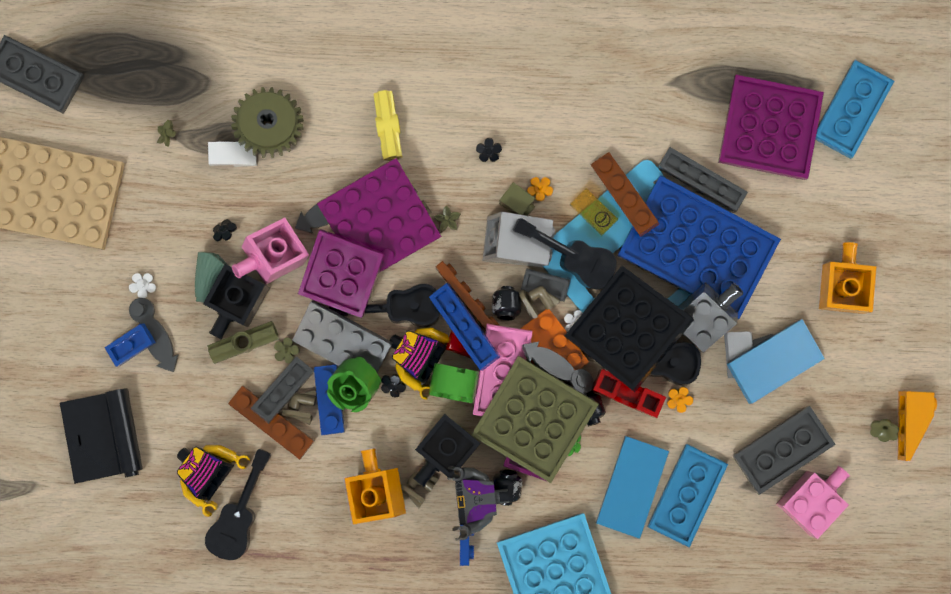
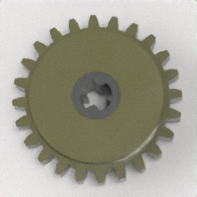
M261 87V93H257L253 89L252 96L247 93L244 94L246 100H238L240 108L234 107V112L237 115L231 116L232 121L236 122L231 124L232 130H237L234 132V137L240 138L238 140L239 145L245 144L246 152L253 149V156L260 152L262 158H265L266 153H270L271 158H274V153L276 152L283 156L282 150L284 149L290 152V144L297 145L295 137H302L301 132L298 130L304 129L303 124L300 123L304 120L303 115H299L301 108L296 107L297 101L292 100L290 102V94L283 96L281 89L274 93L273 87L270 88L269 92H265V88ZM270 120L272 121V124L266 123V124L264 125V121H266V122H269Z

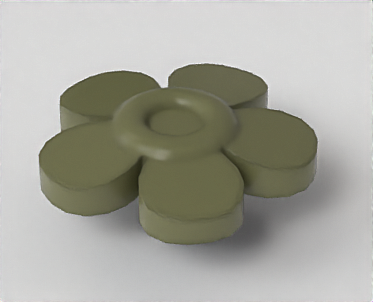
M285 338L283 342L277 341L275 343V350L280 351L275 354L277 361L285 359V362L290 364L295 359L293 355L299 353V347L293 345L292 338Z

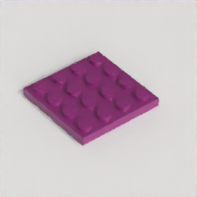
M735 75L718 163L807 180L809 178L824 92Z
M397 158L390 160L317 202L318 207L335 235L385 253L379 272L442 237Z

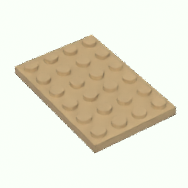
M0 137V229L105 250L125 163Z

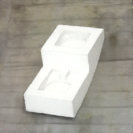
M208 142V164L210 166H257V155L253 156V149L246 152L245 144L240 146L238 142Z

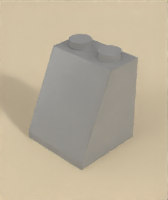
M499 212L488 216L482 261L536 267L549 265L552 259V249L533 237L528 238L514 232L513 228L517 220L523 218L536 226L537 230L553 238L555 234L553 220L507 212Z

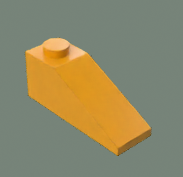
M899 391L898 460L911 461L934 417V411L937 409V400L933 392Z

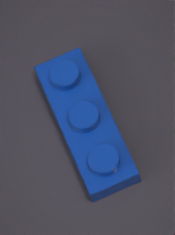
M336 364L314 367L321 435L345 432L343 410L336 407L327 395V382L338 368Z

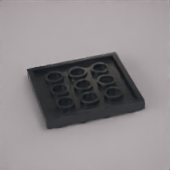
M621 266L565 334V337L632 391L636 392L694 319L624 266Z

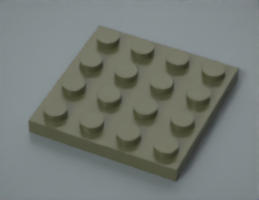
M518 355L471 436L551 483L599 403Z

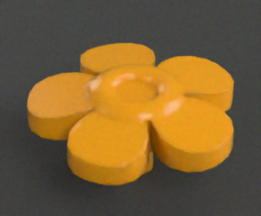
M538 177L531 179L530 183L532 186L528 187L527 192L531 196H535L537 201H543L545 195L551 196L553 194V188L549 186V178L543 177L541 182Z
M680 387L678 391L671 389L668 395L672 399L667 401L668 407L670 409L676 407L679 413L685 412V404L689 406L693 403L692 396L688 395V389L686 387Z

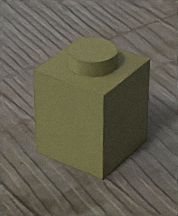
M513 182L499 200V204L513 214L529 216L535 208L533 205L535 198Z

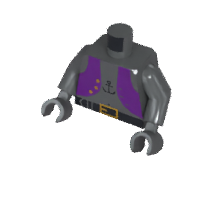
M449 466L448 469L454 470L453 477H447V479L455 481L459 524L463 525L454 526L452 530L460 531V536L455 538L456 541L466 540L469 535L479 532L492 522L493 516L497 515L496 504L509 503L508 489L494 490V482L489 480L488 475L475 468Z

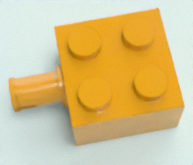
M844 242L842 262H828L822 265L819 309L858 314L873 312L876 266L858 265L856 263L858 243Z
M375 448L361 451L365 469L363 474L344 478L353 524L388 519L406 514L398 468L381 471L378 468Z

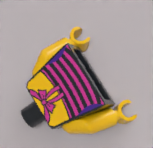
M421 328L415 332L407 331L403 338L395 334L389 340L393 342L391 347L395 349V352L392 355V359L396 362L395 368L401 381L414 391L418 390L420 397L424 400L428 398L422 394V391L430 389V386L421 385V383L426 384L433 372L435 363L439 362L447 347L444 344H447L449 340L448 334L434 328Z
M205 445L203 448L195 446L191 451L187 448L181 449L177 454V458L182 464L177 470V475L181 478L180 484L183 496L197 507L201 506L203 514L206 517H210L212 513L207 510V506H211L215 510L218 509L217 503L210 501V499L234 467L232 462H236L240 469H246L247 467L240 465L239 460L246 458L250 461V458L247 455L238 456L235 451L222 445Z

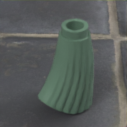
M198 252L195 271L196 302L204 303L224 264H227L219 254Z

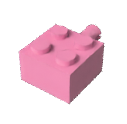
M283 218L245 238L242 249L248 258L232 265V270L237 278H241L256 270L266 285L304 265L309 254L286 218Z
M840 466L826 480H822L815 472L806 471L779 500L777 505L809 536L818 539L849 506L837 494L836 490L850 475Z

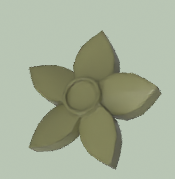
M167 120L163 126H158V133L161 136L157 143L161 144L164 142L167 147L170 145V137L174 138L176 134L172 130L173 124L171 120Z
M445 206L443 214L435 215L434 218L441 222L440 232L446 230L448 226L452 230H457L455 221L459 219L461 213H451L450 209Z

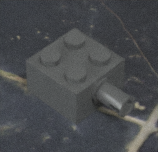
M705 282L678 306L694 319L683 334L703 353L737 324L738 313L730 305L743 295L742 289L736 283H732L719 296Z

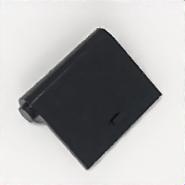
M128 388L60 402L74 484L123 473L125 478L139 475L138 470H142L143 467Z

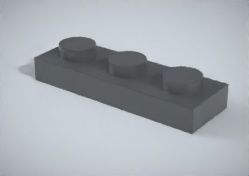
M296 356L256 401L251 410L269 424L310 378L314 370Z

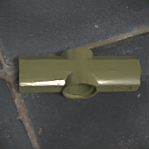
M273 321L207 345L208 352L213 363L216 364L279 340V334ZM246 336L249 343L247 347L242 349L239 346V340L241 337Z

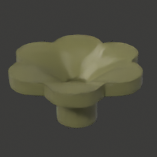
M882 419L871 423L870 433L872 436L878 437L880 441L887 442L898 439L899 427L892 424L891 420Z

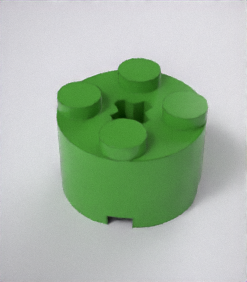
M364 358L347 359L338 366L327 382V395L331 402L339 409L344 410L346 408L352 410L351 412H360L367 407L378 391L381 378Z
M435 363L429 395L473 403L479 372Z

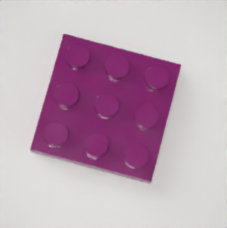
M320 229L298 294L362 318L385 253Z

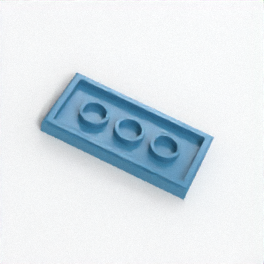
M854 60L818 125L815 140L852 159L890 91L894 80Z
M800 319L727 363V366L747 402L753 404L825 358L803 319Z
M625 436L596 524L640 539L669 451Z
M685 444L647 527L690 548L728 464Z

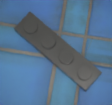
M669 147L658 166L662 171L733 212H737L748 193Z

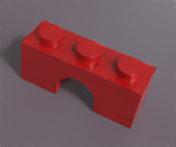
M604 369L599 370L591 389L593 392L652 418H658L666 399L665 396L643 387H639L634 392Z

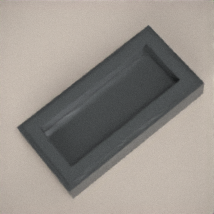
M526 268L521 290L530 292L538 286H543L548 293L557 297L559 301L565 302L570 280Z

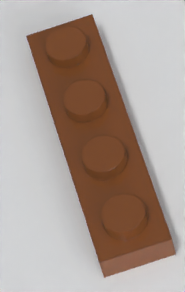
M610 152L590 164L640 237L659 225L658 220Z
M442 261L436 266L439 274L450 284L457 296L485 331L487 324L499 325L493 316L488 318L483 312L486 308L478 298L474 300L469 293L472 290L465 281L461 283L455 277L458 273L450 263L446 265Z
M241 386L228 404L300 460L315 441L279 413L269 424L251 410V407L259 397L245 386Z

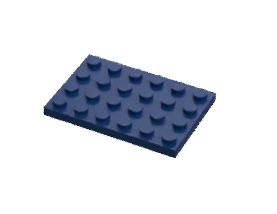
M660 175L645 202L658 220L659 225L641 237L632 226L617 256L689 294H693L706 282L720 296L732 283H736L742 289L743 295L737 298L730 306L738 313V319H740L781 239Z

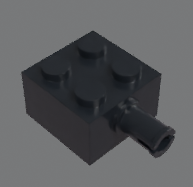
M224 264L203 305L217 311L219 315L209 333L222 339L229 324L234 321L249 327L270 287L247 275L237 278L233 273L232 267Z
M444 414L415 449L425 458L426 463L413 479L425 487L436 471H441L447 477H453L454 470L448 469V467L455 466L461 468L481 443Z

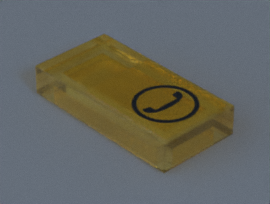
M587 188L570 204L601 236L618 221V218Z

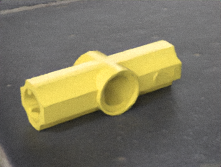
M378 91L373 95L377 115L375 117L376 128L381 141L382 156L384 161H390L394 158L398 160L403 158L399 137V134H401L398 114L395 111L394 95L392 91Z

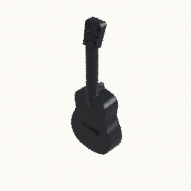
M519 218L513 228L514 232L528 238L533 237L562 254L560 259L561 268L571 272L579 283L586 288H604L615 273L617 261L614 254L607 249L590 247L580 240H573L566 246L537 230L536 226L523 218Z
M429 284L415 285L404 291L393 290L389 292L386 304H367L365 313L387 312L390 321L393 323L407 322L419 327H430L440 317V312L429 298L437 290ZM329 306L331 310L343 316H348L349 314L347 312Z
M687 342L674 344L649 376L663 377L671 383L680 386L694 382L701 369L699 349Z
M262 449L256 451L251 465L253 468L238 503L226 504L222 508L220 518L207 531L205 546L216 557L225 560H236L247 552L250 544V528L254 523L255 513L246 506L261 470H264L272 456L271 453Z

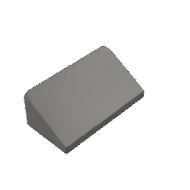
M750 331L727 332L724 335L726 364L753 348L752 333ZM727 366L728 378H734Z

